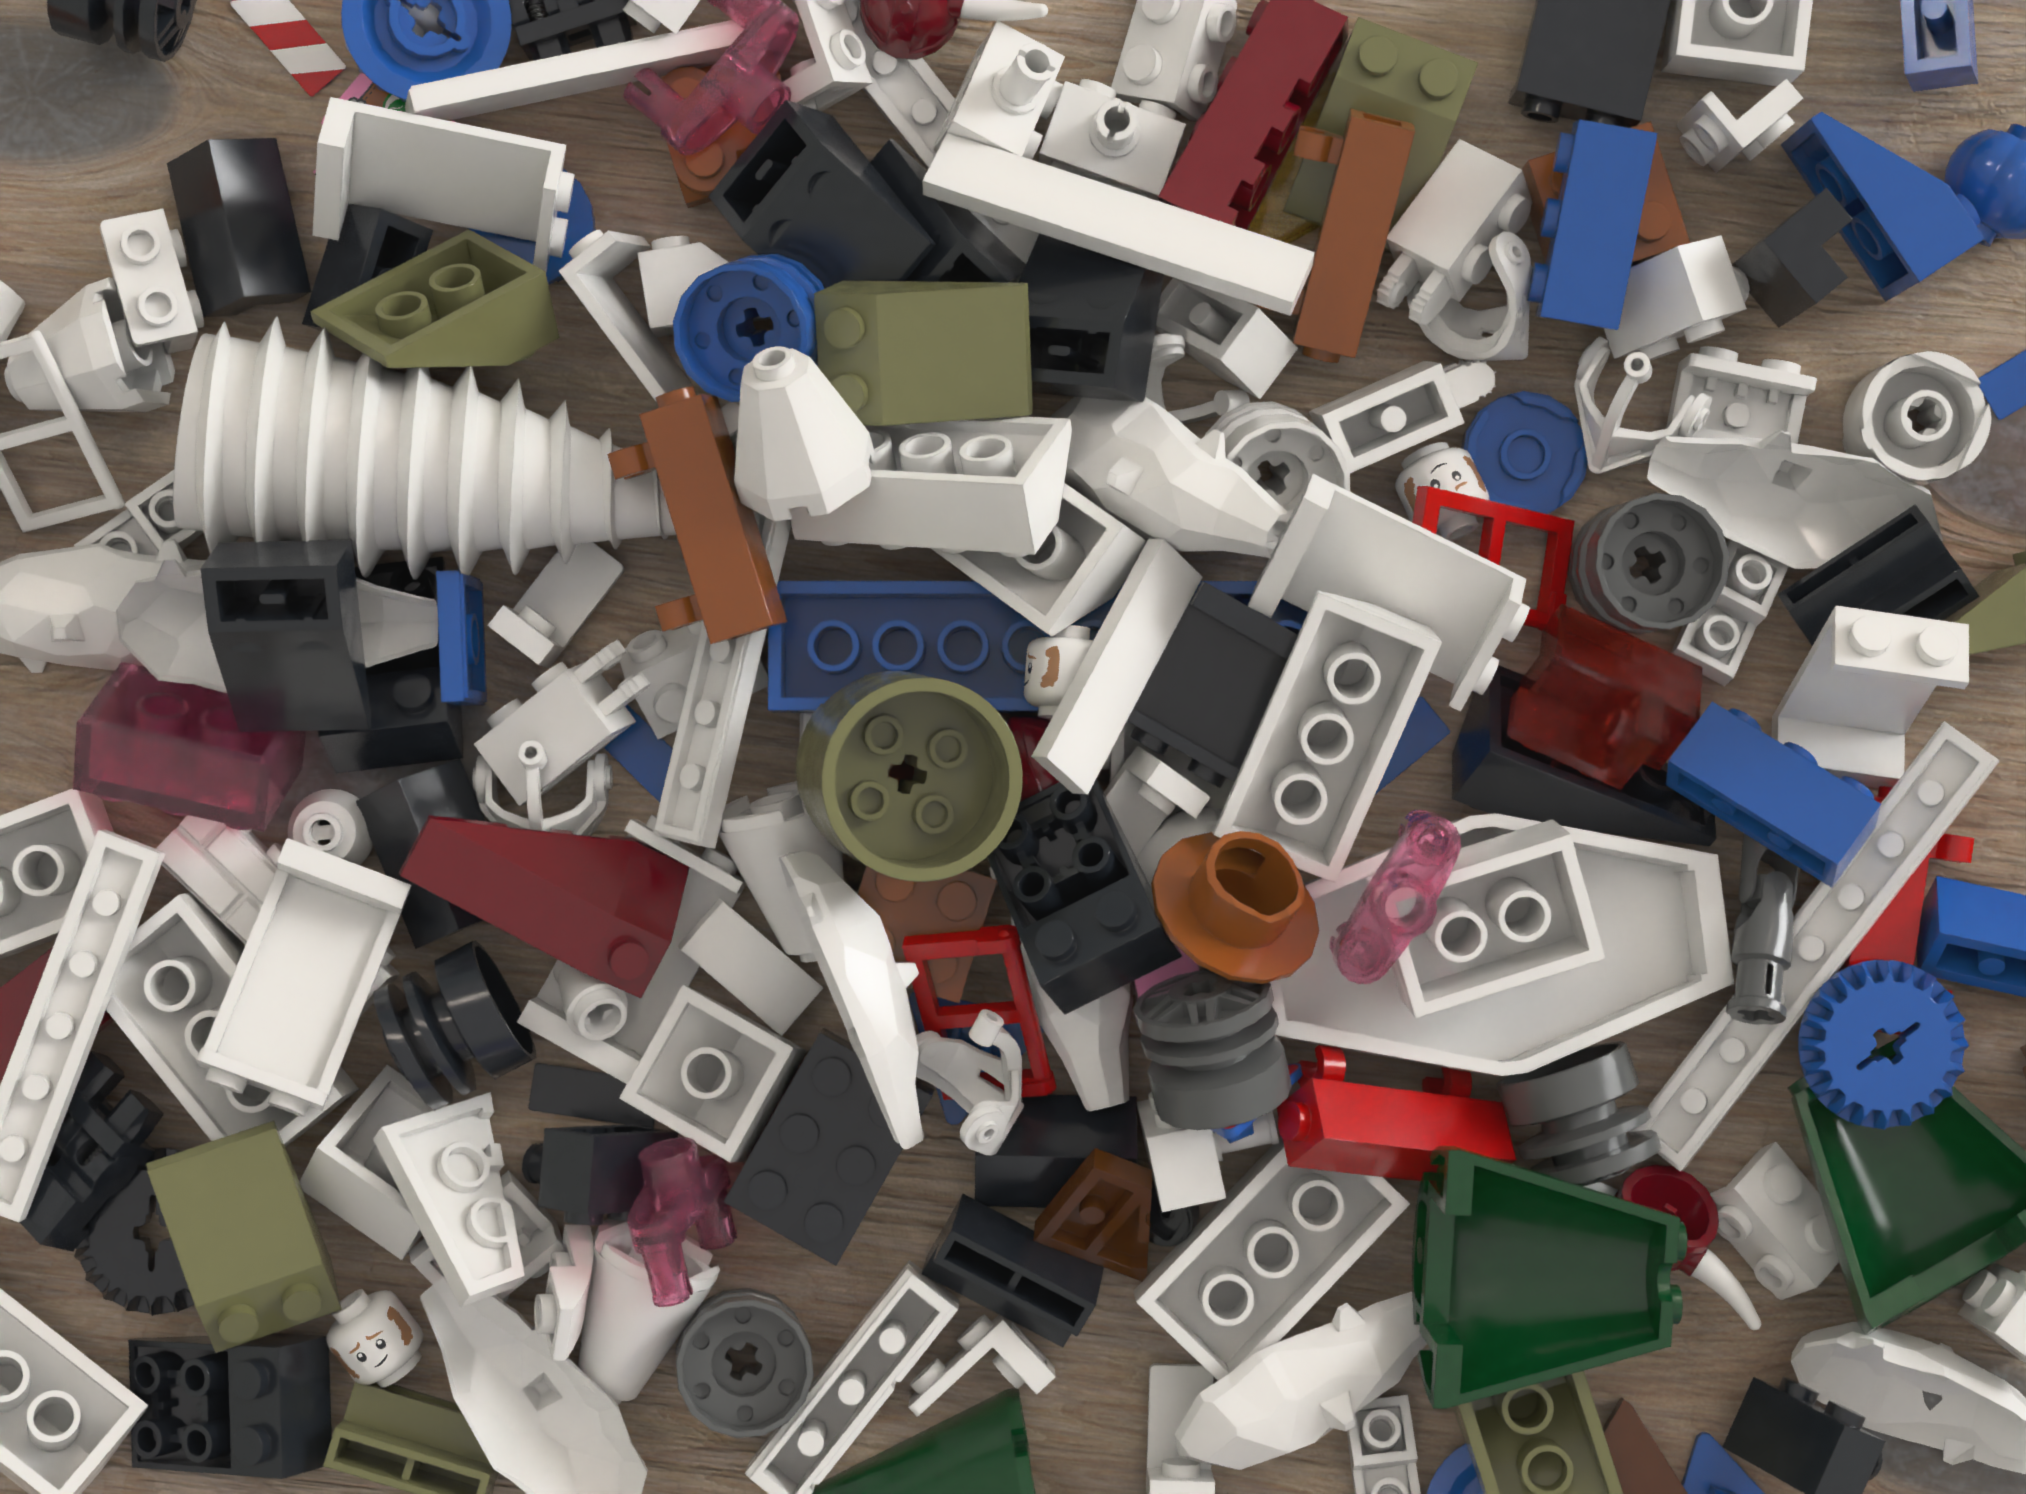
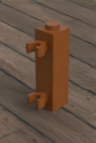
M1350 108L1343 136L1310 126H1299L1294 146V156L1336 164L1313 251L1315 252L1313 266L1292 314L1297 315L1293 328V344L1302 345V354L1307 357L1330 363H1338L1341 355L1351 358L1356 357L1415 134L1413 123ZM1255 305V306L1260 307V308H1263V309L1271 310V309H1268V308H1265V307H1262V306H1259V305Z
M693 386L680 388L657 396L655 399L658 408L639 414L647 442L623 448L607 455L615 480L621 478L628 480L654 470L657 471L695 594L655 606L662 632L676 630L703 621L710 644H714L786 623V615L753 510L740 502L734 483L736 455L718 397L705 394L696 395Z

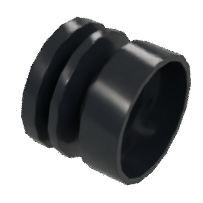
M47 0V13L51 28L61 36L101 45L108 42L114 34L117 46L124 52L135 54L142 50L148 58L166 62L172 59L181 47L191 24L197 0Z
M476 940L434 960L439 991L435 992L431 985L416 971L403 976L404 993L394 983L374 991V1005L388 1050L406 1080L411 1083L422 1100L434 1111L453 1102L452 1086L463 1096L476 1090V1078L471 1062L472 1059L475 1058L482 1068L494 1079L536 1059V1049L530 1030L517 1023L522 1011L510 987L488 952Z

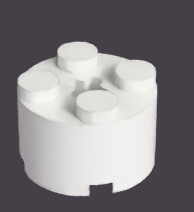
M1926 351L1899 357L1866 375L1849 396L1843 415L1844 436L1842 441L1844 450L1847 454L1874 458L1899 477L1921 486L1947 478L1972 463L1982 451L1987 441L1991 427L1990 406L1989 404L1986 405L1983 392L1979 386L1981 382L1974 371L1966 364L1947 354ZM1913 409L1919 411L1917 422L1925 426L1924 430L1919 432L1912 429L1913 421L1907 417L1908 411ZM1885 469V470L1887 471V473H1889V474L1892 475L1893 477H1896V476H1895L1894 474H1892L1890 471H1888L1887 469Z

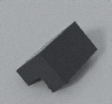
M276 138L208 139L167 163L203 318L236 316L256 305L291 303L312 292Z
M1827 188L1789 216L1732 264V266L1739 268L1745 273L1749 282V293L1778 328L1817 304L1848 278L1822 247L1825 242L1853 220Z
M1916 504L1777 594L1812 646L1835 606L1943 621L1980 597Z
M460 759L397 779L356 801L366 822L369 836L385 875L411 885L401 915L415 949L484 922L481 918L401 877L399 874L429 815L485 821Z
M1079 1095L1021 1097L1024 1107L995 1155L988 1156L975 1151V1200L989 1207L1046 1208L1094 1148L1137 1164V1097L1129 1096V1100L1125 1103L1094 1111L1086 1110Z
M962 1194L930 1249L921 1274L1045 1339L1064 1347L1071 1334L1079 1335L1094 1310L1104 1267L1033 1241L1034 1230Z

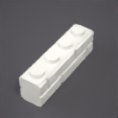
M204 799L156 849L166 852L161 865L246 945L276 872L277 860L283 847L278 843H274L268 849L251 832L257 825L256 821L233 800L228 799L222 805L217 799ZM389 947L361 1016L374 1002V991L393 983L400 975L389 964L396 957Z
M910 1260L811 1383L804 1404L788 1423L771 1433L750 1460L745 1474L768 1494H812L815 1484L819 1485L892 1394L896 1382L903 1380L958 1311L959 1299L938 1282L922 1275V1269Z

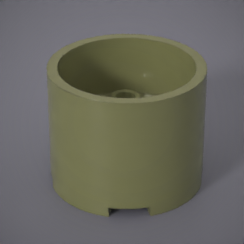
M884 671L864 675L863 678L841 688L824 704H820L807 723L798 747L796 760L797 787L800 799L803 800L806 811L819 832L839 851L881 874L899 880L913 882L942 880L974 867L984 860L1003 840L1014 821L1021 799L1023 777L1021 758L1015 738L1000 713L983 697L962 685L943 679L903 671ZM904 760L905 764L914 767V774L912 779H901L898 784L896 779L888 776V769L891 764L900 765Z

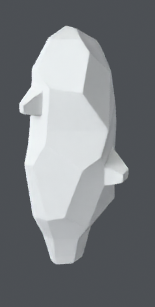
M1074 397L1049 417L1070 419L1072 433L1064 483L1143 539H1165L1176 551L1181 552L1227 551L1273 558L1266 549L1268 531L1278 517L1286 514L1287 511L1241 467L1225 458L1224 432L1213 429L1200 439L1178 419L1146 397L1143 402Z
M1782 430L1775 432L1765 439L1665 436L1655 446L1650 458L1647 478L1651 483L1671 495L1684 496L1705 508L1721 527L1726 538L1745 545L1794 569L1820 567L1915 504L1929 521L1940 540L1943 541L1932 496L1928 489L1905 480L1890 471L1896 476L1893 477L1885 469L1890 470L1874 458L1791 443V434Z
M176 539L164 540L157 556L117 550L97 543L22 553L1 561L0 653L19 657L31 673H42L47 662L129 673L145 670L147 668L119 641L117 608L136 581L157 576L164 559H176L186 572L200 570L206 560L187 559Z
M164 559L157 576L136 581L117 608L119 641L158 681L195 684L227 693L208 633L201 570L186 572L176 559ZM356 577L365 668L433 648L437 645L438 610L435 599L377 586Z
M798 851L780 856L779 861L788 890L815 958L846 1027L851 1045L861 1062L895 1142L900 1143L903 1149H909L923 1141L924 1138L915 1085L919 1051L915 1025L906 988L919 974L916 964L914 962H895L880 916L819 855L807 851Z
M990 867L989 869L992 879L996 880L993 870ZM1011 916V925H1014V926H1015L1014 921H1013L1012 916ZM1021 941L1020 947L1040 1026L1062 1059L1084 1107L1088 1111H1094L1125 1103L1129 1100L1128 1036L1133 995L1135 994L1132 982L1064 1015L1039 985Z
M445 1277L434 1283L420 1296L442 1351L453 1398L494 1470L510 1479L526 1494H642L648 1469L632 1444L619 1406L568 1357L564 1361H552L546 1334H537L535 1327L517 1310L495 1295L460 1307ZM582 1384L589 1386L595 1393L585 1388Z
M1412 1292L1377 1302L1358 1312L1348 1303H1345L1337 1308L1331 1323L1295 1335L1254 1353L1227 1376L1198 1394L1174 1434L1178 1454L1181 1457L1200 1463L1242 1470L1313 1444L1332 1429L1348 1431L1355 1427L1354 1413L1399 1383L1413 1358L1419 1353V1350H1422L1427 1345L1419 1332L1420 1325H1414Z
M1849 1322L1814 1330L1803 1336L1793 1350L1791 1363L1799 1383L1819 1392L1817 1400L1827 1405L1830 1400L1866 1417L1862 1427L1903 1440L1943 1450V1461L1952 1465L1973 1459L1993 1467L2026 1474V1398L2005 1380L1955 1354L1950 1346L1943 1343L1937 1345L1919 1337L1877 1327L1878 1329L1871 1334L1865 1335L1858 1322ZM1922 1390L1942 1395V1400L1929 1410L1924 1402Z

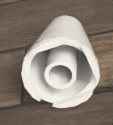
M797 781L767 788L768 796L760 798L751 804L747 795L726 804L719 836L784 952L787 955H799L801 962L807 963L817 960L788 890L779 857L798 851L817 854L844 881L843 852L832 846L813 824L803 800L800 799Z
M606 1219L602 1225L598 1226L593 1240V1266L583 1322L578 1367L617 1405L621 1401H630L638 1396L714 1286L720 1272L719 1265L712 1268L709 1266L713 1254L705 1246L686 1234L654 1222L649 1233L630 1229L632 1222ZM582 1384L585 1388L595 1393L589 1386Z

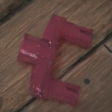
M707 0L708 3L720 9L744 29L742 33L713 65L688 98L685 99L657 76L654 70L644 68L634 77L651 92V95L647 96L629 82L623 94L625 102L634 106L661 129L662 139L685 156L693 155L708 147L737 121L750 132L759 134L785 100L790 101L791 99L790 88L775 75L794 43L799 27V18L797 13L781 0Z
M1423 809L1413 810L1406 815L1405 819L1409 822L1406 826L1400 825L1398 830L1399 839L1367 885L1348 921L1337 927L1336 931L1339 933V936L1337 938L1331 937L1329 948L1335 965L1340 973L1349 981L1357 984H1370L1382 978L1400 957L1411 940L1424 933L1433 924L1437 913L1436 901L1451 874L1461 849V837L1457 828L1444 816ZM1402 887L1413 888L1416 893V902L1409 914L1401 918L1387 916L1385 904L1388 896L1393 891Z
M687 1137L666 1139L654 1143L640 1152L638 1157L645 1185L636 1198L627 1219L633 1248L636 1253L642 1254L653 1303L658 1307L681 1304L690 1298L689 1295L693 1294L681 1243L686 1238L685 1232L694 1223L700 1249H721L731 1245L738 1238L731 1207L724 1203L728 1195L726 1189L731 1184L726 1160L716 1154L699 1156L695 1140Z

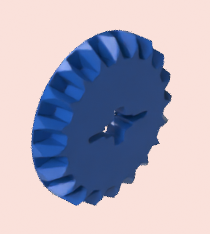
M342 0L341 25L346 49L356 62L359 72L365 74L380 91L388 92L403 102H406L408 90L411 86L497 69L507 53L512 29L509 0ZM401 2L411 9L415 6L422 11L427 9L430 4L436 7L440 12L436 22L444 29L443 33L450 38L442 33L438 35L433 31L425 33L423 38L416 35L412 31L416 21L408 14L409 10L403 7Z
M1894 960L1860 962L1839 971L1829 978L1810 1000L1804 1012L1798 1036V1053L1803 1075L1817 1099L1831 1112L1848 1122L1883 1130L1895 1126H1911L1913 1121L1925 1115L1934 1114L1935 1107L1943 1099L1953 1095L1952 1087L1957 1077L1965 1072L1962 1062L1964 1051L1969 1047L1964 1037L1963 1023L1966 1019L1958 1011L1953 1001L1954 995L1947 991L1937 981L1935 976L1914 965ZM1877 1030H1881L1889 1035L1895 1034L1898 1031L1902 1032L1898 1035L1899 1039L1892 1045L1897 1054L1892 1060L1881 1055L1874 1056L1872 1059L1869 1058L1871 1055L1870 1051L1877 1045L1876 1039L1873 1036Z

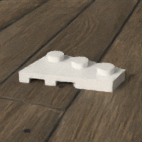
M491 1092L383 1126L373 1138L460 1307L515 1288L525 1276L512 1204L505 1201L500 1177V1170L504 1166L500 1143H494L490 1117L494 1113Z

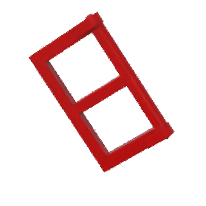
M1418 486L1412 523L1436 534L1440 508L1484 518L1478 555L1499 566L1506 523L1548 533L1537 609H1529L1523 625L1537 628L1544 632H1558L1563 625L1567 594H1564L1575 521L1435 487Z
M987 926L973 931L905 936L902 948L906 962H914L919 972L918 976L912 981L924 1030L933 1031L943 1038H948L946 1029L972 1027L982 1009L991 1010L998 1014L1004 1020V1024L1020 1023L1031 1069H1022L1021 1097L1045 1096L1054 1092L1057 1085L1054 1073L1050 1068L1020 947L1021 940L1016 926ZM992 954L1003 955L1014 1001L939 1007L927 960ZM986 1072L980 1073V1077L1004 1090V1085ZM942 1092L943 1100H953Z

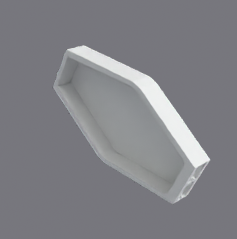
M1496 813L1468 816L1454 820L1343 867L1336 883L1319 877L1304 884L1315 902L1320 931L1311 958L1290 977L1270 982L1274 997L1272 1007L1277 1013L1279 1021L1274 1036L1484 1075L1505 1076L1533 1071L1734 984L1718 855L1562 826L1572 836L1606 959L1415 1018L1401 1000L1366 878L1542 823Z

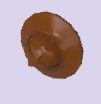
M1238 831L1225 834L1220 838L1209 832L1182 838L1159 859L1151 882L1155 913L1171 941L1197 965L1229 980L1264 984L1290 977L1311 958L1320 931L1315 902L1306 889L1294 861L1279 842L1260 833Z

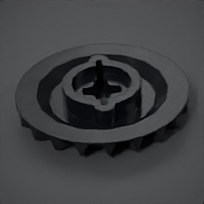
M152 1147L156 1152L146 1163L181 1152V1150ZM145 1163L143 1166L138 1165L131 1180L120 1191L110 1196L85 1225L89 1233L76 1248L74 1257L80 1261L86 1273L85 1280L94 1284L99 1289L103 1299L123 1306L126 1311L149 1313L153 1316L182 1311L193 1306L194 1302L171 1237L159 1242L158 1250L155 1252L154 1257V1249L151 1248L150 1238L140 1237L139 1226H143L151 1221L152 1213L155 1212V1202L159 1223L161 1226L167 1227Z

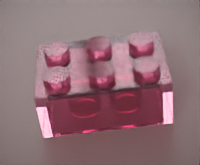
M121 662L77 721L73 790L96 794L106 801H127L158 808L169 815H190L217 821L236 830L252 829L264 832L302 770L306 731L239 732L227 693L195 684L158 681L146 667Z

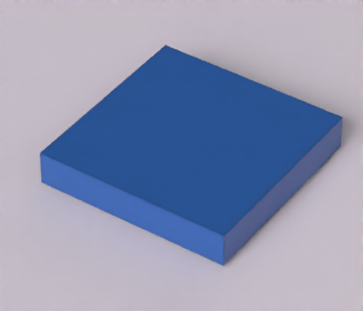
M460 570L436 571L441 702L458 706H484L485 702H487L483 582L472 575L461 574Z

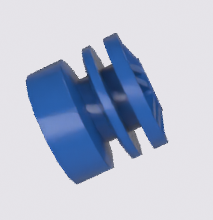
M779 254L749 255L718 266L698 276L682 294L673 319L675 351L686 374L705 392L730 402H740V388L744 366L750 363L762 350L776 346L788 349L793 348L809 356L818 367L814 293L824 289L822 282L802 263ZM758 316L762 318L770 317L773 322V329L769 331L764 329L756 330L753 325V318Z

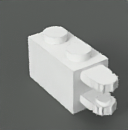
M1459 139L1388 234L1386 241L1395 262L1388 270L1387 275L1383 277L1382 282L1379 283L1376 301L1394 310L1396 306L1398 307L1403 302L1404 297L1410 293L1416 283L1421 281L1423 285L1420 287L1419 293L1415 294L1416 296L1412 300L1411 306H1409V319L1424 326H1427L1428 323L1431 324L1436 314L1442 310L1450 298L1460 302L1472 284L1480 283L1492 267L1489 255L1491 239L1502 232L1517 233L1528 219L1533 202L1523 171Z
M1459 360L1458 364L1451 363L1442 367L1441 363L1422 361L1309 411L1314 425L1340 447L1350 473L1464 424L1465 422L1459 409L1478 401L1480 396L1486 397L1487 393H1492V388L1496 387L1494 375L1496 371H1493L1486 364V361L1479 362V360Z
M618 639L601 649L586 662L570 669L563 662L556 664L531 684L537 693L522 705L519 699L516 698L501 707L486 720L492 730L474 743V746L519 806L527 803L526 769L518 758V748L523 742L528 740L539 742L547 755V763L540 770L541 795H543L636 722L625 706L644 692L651 683L641 672L625 679L618 685L617 690L613 691L602 676L604 671L622 660V656L627 653Z

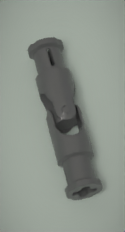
M1744 833L1739 883L1741 911L1734 928L1731 956L1732 963L1737 966L1734 998L1727 1002L1726 1013L1732 1019L1743 1023L1774 1025L1784 1022L1787 1014V1008L1781 1003L1783 973L1791 967L1794 936L1792 907L1796 899L1799 867ZM1761 860L1769 864L1775 871L1757 875L1759 861Z

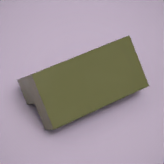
M354 1382L344 1418L334 1429L323 1465L330 1469L413 1494H492L499 1473L493 1469L456 1403L395 1384L380 1387L377 1382L370 1385Z

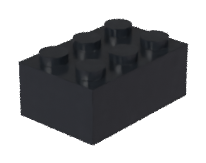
M826 1028L820 1031L724 1200V1203L837 1266L903 1149L900 1143L895 1142L861 1062L849 1041ZM916 1080L915 1085L921 1118L933 1096L934 1090Z

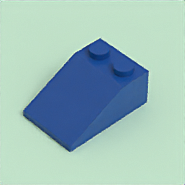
M1823 112L1809 119L1781 144L1814 196H1817L1827 188L1853 219L1839 233L1885 302L1919 283L1985 239L1977 228L1980 226L1978 213L1962 194L1955 195L1947 183Z

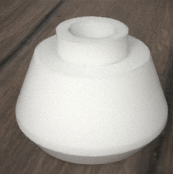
M324 789L314 792L305 797L296 806L290 817L288 839L357 865H361L366 860L373 847L366 822L356 804L359 798L347 791ZM326 820L330 822V825H320V821ZM321 840H331L326 845L320 843Z

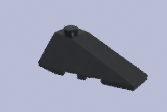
M1498 665L1483 695L1474 692L1452 752L1453 800L1490 814L1496 813L1539 822L1553 819L1561 826L1593 832L1711 846L1717 839L1715 815L1666 785L1667 762L1649 751L1642 752L1638 756L1609 736L1613 727L1595 716L1588 724L1560 706L1559 702L1563 695L1547 684Z

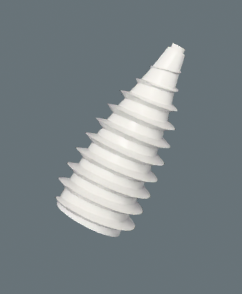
M278 316L275 317L260 343L230 337L224 321L217 335L204 333L196 346L186 382L178 428L173 481V509L175 523L178 528L204 531L210 554L218 543L237 542L240 536L253 537L256 543L265 541L307 542L309 540L352 539L353 550L363 577L366 578L372 573L385 550H402L413 579L417 580L433 552L452 550L460 573L469 576L483 551L503 549L511 570L516 575L519 573L530 549L556 545L564 564H567L578 544L610 540L613 548L616 550L622 539L662 536L665 540L669 535H676L657 471L654 470L628 480H624V478L615 480L607 454L623 448L612 444L610 428L597 439L570 426L566 400L549 419L526 409L519 378L503 399L497 401L478 392L473 367L471 366L466 367L456 383L450 386L432 379L428 367L408 368L403 373L383 367L382 364L364 353L357 362L335 357L329 333L325 327L309 352L286 347Z

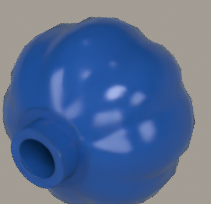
M2011 124L2007 132L1993 129L1980 131L1968 137L1957 146L1946 167L1944 182L1951 187L1955 195L1962 194L1977 211L1980 218V226L1977 228L1985 238L1979 244L1990 247L1995 238L2026 239V127Z

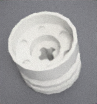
M1273 401L1246 403L1223 414L1205 433L1207 435L1213 429L1224 432L1225 458L1241 467L1287 511L1286 514L1278 517L1268 531L1266 549L1270 555L1313 474L1350 492V470L1340 447L1316 425L1293 408ZM1267 460L1271 464L1269 467L1273 476L1264 482L1260 479L1261 474L1257 467L1261 462Z

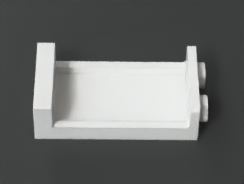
M286 838L277 860V869L204 1048L201 1047L196 1059L198 1066L208 1069L205 1080L241 1094L246 1083L271 1092L268 1104L305 1117L309 1107L323 1111L403 911L411 885Z

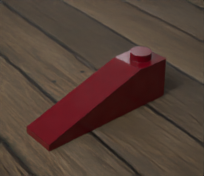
M429 815L399 874L401 877L580 972L638 998H642L671 944L690 867L630 837L610 835L609 838L573 835L572 831L550 829V832L510 828L504 823Z

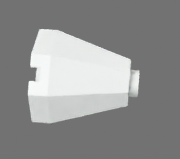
M108 277L86 285L32 330H39L42 333L80 411L148 412L169 405L171 393L161 392V388L163 385L172 383L174 380L175 368L171 354H167L164 342L142 347H135L132 344L113 278ZM33 351L10 356L4 375L11 395L17 401L23 402L29 410L62 411Z
M781 346L770 347L759 352L750 363L744 366L741 379L734 483L740 502L775 522L792 519L789 509L806 506L809 517L828 515L870 486L872 474L869 462L871 464L874 463L875 452L869 431L813 360L793 348L788 349Z

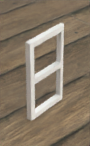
M39 330L0 342V359L33 351L65 415L0 433V489L23 533L112 509H121L125 506V501ZM73 431L104 495L33 513L1 450Z

